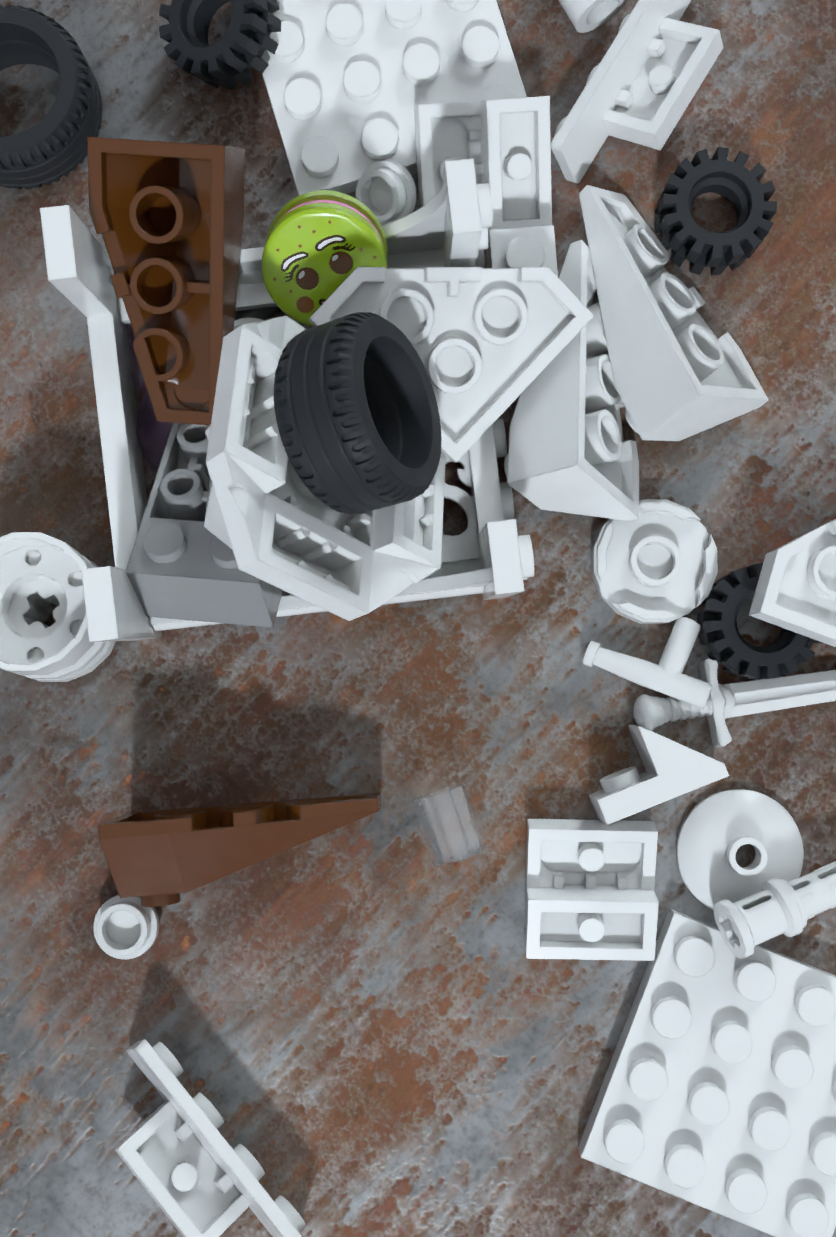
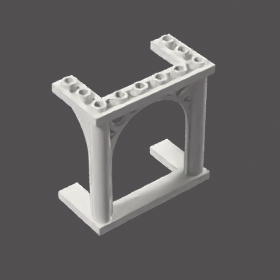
M474 158L446 161L444 164L443 187L440 192L415 212L382 225L388 248L387 269H424L426 267L484 268V249H488V228L493 225L492 200L489 183L476 184ZM69 205L40 208L48 281L87 317L115 567L106 566L81 569L89 642L138 641L163 638L162 631L224 624L146 617L128 578L126 568L147 506L127 328L130 320L122 297L117 298L110 277L114 275L109 255ZM264 247L241 249L235 311L277 306L269 295L263 280L262 255ZM502 418L497 419L458 461L464 467V469L459 468L457 470L458 478L465 486L470 488L471 496L463 489L444 482V498L456 502L464 510L468 520L467 529L460 535L450 536L442 534L441 568L423 580L414 583L383 605L481 593L483 600L507 598L524 592L523 580H527L528 577H534V557L530 535L518 536L516 519H514L512 487L507 482L499 483L497 458L506 457L507 455L506 433ZM447 457L445 458V464L451 462ZM283 590L276 617L327 611Z

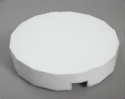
M667 499L640 500L638 519L630 521L609 519L600 528L591 549V576L600 597L618 615L640 624H665L689 614L708 597L718 573L717 547L712 535L708 534L706 527L700 522L701 519L687 507Z

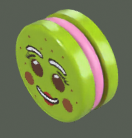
M318 190L297 196L279 210L268 230L262 255V275L269 295L285 314L300 323L314 327L308 319L357 267H386L387 269L388 248L385 233L373 212L362 202L350 195L331 190Z

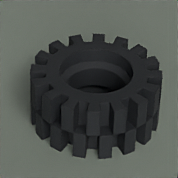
M172 0L171 6L161 4L159 15L169 21V24L159 26L160 38L169 42L164 47V50L168 57L176 61L175 65L213 87L219 89L220 85L227 90L237 89L236 80L246 86L254 81L250 72L252 67L261 73L268 67L269 64L261 58L264 51L267 50L275 54L279 43L269 37L270 32H281V20L271 14L279 10L277 0ZM232 1V18L226 33L218 42L209 46L208 30L213 16L220 7Z
M722 147L717 148L712 158H709L707 149L696 152L691 163L688 158H685L678 164L674 174L671 173L657 202L655 213L658 216L654 222L655 234L663 232L660 242L667 251L671 248L676 251L672 259L673 263L679 267L685 259L693 263L690 270L691 273L700 275L705 267H710L711 276L721 275L727 266L730 267L731 271L740 267L745 259H749L774 223L770 220L777 212V201H768L775 192L773 182L771 180L761 185L759 181L766 170L760 163L751 171L746 169L744 164L749 155L739 151L734 162L727 160L729 148ZM708 192L725 197L736 209L737 219L735 226L723 233H712L703 229L695 222L692 216L691 207L693 200L699 195Z
M763 563L742 567L718 579L713 584L715 587L702 602L705 604L704 611L699 612L697 615V623L703 624L704 631L703 634H698L701 645L707 644L711 650L707 656L717 661V663L724 665L723 671L731 675H741L743 679L779 678L780 675L792 674L800 669L797 666L799 663L809 662L814 656L815 652L810 650L812 644L821 643L781 628L777 639L765 647L751 645L742 638L737 628V615L741 606L747 600L754 598Z

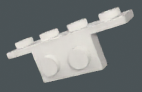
M639 0L632 12L623 19L618 35L600 64L591 71L584 90L568 116L560 121L551 142V149L567 181L577 184L581 181L608 135L661 151L724 48L718 29L679 21L691 0Z
M145 1039L133 1044L127 1050V1053L165 1102L122 1140L114 1150L183 1237H219L249 1207L272 1237H302L299 1233L306 1226L303 1218L283 1196L279 1195L273 1201L258 1182L265 1175L263 1168L242 1144H238L232 1149L217 1130L224 1123L222 1116L203 1094L198 1093L192 1098L178 1081L177 1077L184 1071L171 1051L161 1042L152 1047Z

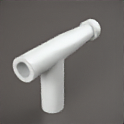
M686 617L676 619L658 665L602 648L600 643L594 641L590 642L583 659L584 665L589 667L598 666L638 685L703 709L713 687L710 683L682 674L700 630V625L696 621Z

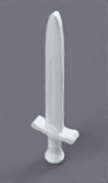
M708 658L700 662L698 666L701 681L713 685L704 709L671 696L665 699L642 694L634 703L633 714L638 726L650 731L664 723H668V721L675 722L678 719L682 721L687 718H702L706 715L712 744L718 748L724 747L732 741V737L725 724L726 718L836 701V670L721 685L718 684L717 680L718 663Z

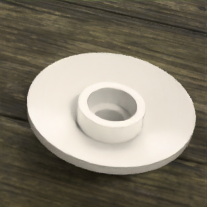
M729 789L704 798L688 813L677 837L676 861L681 878L694 897L712 910H714V905L724 899L734 903L761 891L762 884L772 878L784 879L787 882L799 878L803 866V842L799 829L791 815L777 801L752 790ZM751 844L755 849V859L751 865L740 867L736 862V852L742 845Z

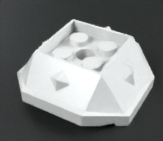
M288 316L272 318L257 324L256 322L243 324L223 337L212 420L210 426L205 431L208 439L206 466L210 475V485L204 527L233 550L239 570L351 621L372 612L414 583L423 580L441 568L446 456L441 452L439 466L431 484L423 494L413 500L362 514H344L331 509L308 490L294 470L279 434L274 409V378L282 351L293 337L307 329Z

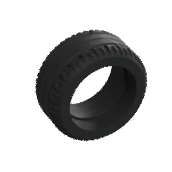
M0 4V71L20 64H36L48 67L60 74L58 94L47 115L35 126L24 132L10 136H0V186L21 190L23 187L27 190L41 188L43 184L48 186L52 182L60 181L62 176L67 177L88 156L87 137H98V130L101 128V93L97 80L80 47L64 27L51 17L28 7L25 9L23 6L18 5L15 7L11 4H7L4 7Z
M357 312L304 330L286 344L280 356L274 378L275 416L286 454L297 475L308 490L331 509L344 514H362L407 502L423 494L431 484L439 466L442 444L441 424L436 397L427 371L417 351L404 333L378 314Z

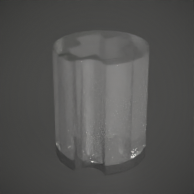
M463 784L443 788L413 800L434 866L457 862L484 850Z

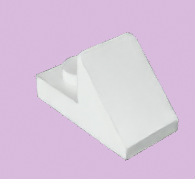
M628 725L646 772L639 774L636 766L607 775L600 779L603 789L590 794L589 797L598 819L609 825L728 777L729 774L725 764L643 727Z

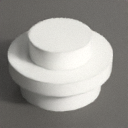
M384 160L370 165L357 183L356 199L373 212L381 225L411 214L415 208L417 195L414 180L409 171L398 162Z
M116 895L99 908L94 919V936L100 948L114 958L127 960L139 957L154 944L158 936L159 917L154 907L141 906V896L120 898L119 895Z

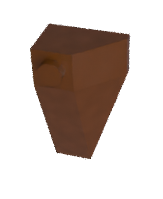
M87 137L89 212L96 233L102 234L114 271V275L110 277L117 298L122 297L135 336L133 348L156 419L159 422L210 426L223 337L234 330L244 222L245 149L225 145Z
M380 793L136 811L98 825V835L120 898L141 896V906H166L179 903L181 901L180 893L192 891L378 812L381 807Z

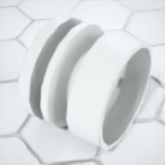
M12 532L0 537V668L41 682H68L92 672L111 654L116 641L89 642L81 569L97 568L98 566L66 542L41 532ZM50 603L58 606L52 612L56 620L52 626L43 623L49 617L45 608Z

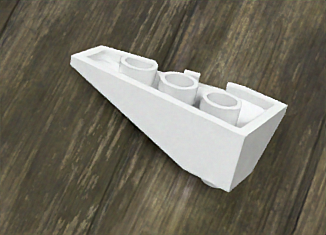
M587 185L579 193L614 385L625 406V417L631 428L640 435L642 440L681 441L755 410L769 401L743 352L730 334L727 332L718 339L697 310L706 302L693 286L688 289L682 281L669 274L665 269L664 265L669 261L668 251L626 195Z
M581 239L570 244L559 279L594 317L520 394L510 423L509 453L505 457L504 468L507 484L541 510L630 521L639 518V458L636 441L633 440L624 441L619 408L625 406L614 385L590 250Z

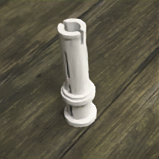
M836 861L789 882L784 879L772 878L762 884L761 891L732 903L726 899L717 902L714 905L715 921L731 952L740 959L749 957L754 953V946L781 934L788 937L798 935L806 927L808 919L830 908H835Z

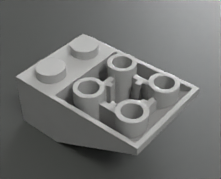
M173 423L126 568L128 578L146 617L274 628L283 590L239 570L233 550L204 527L210 485V475L206 466L208 439L205 434L209 426Z

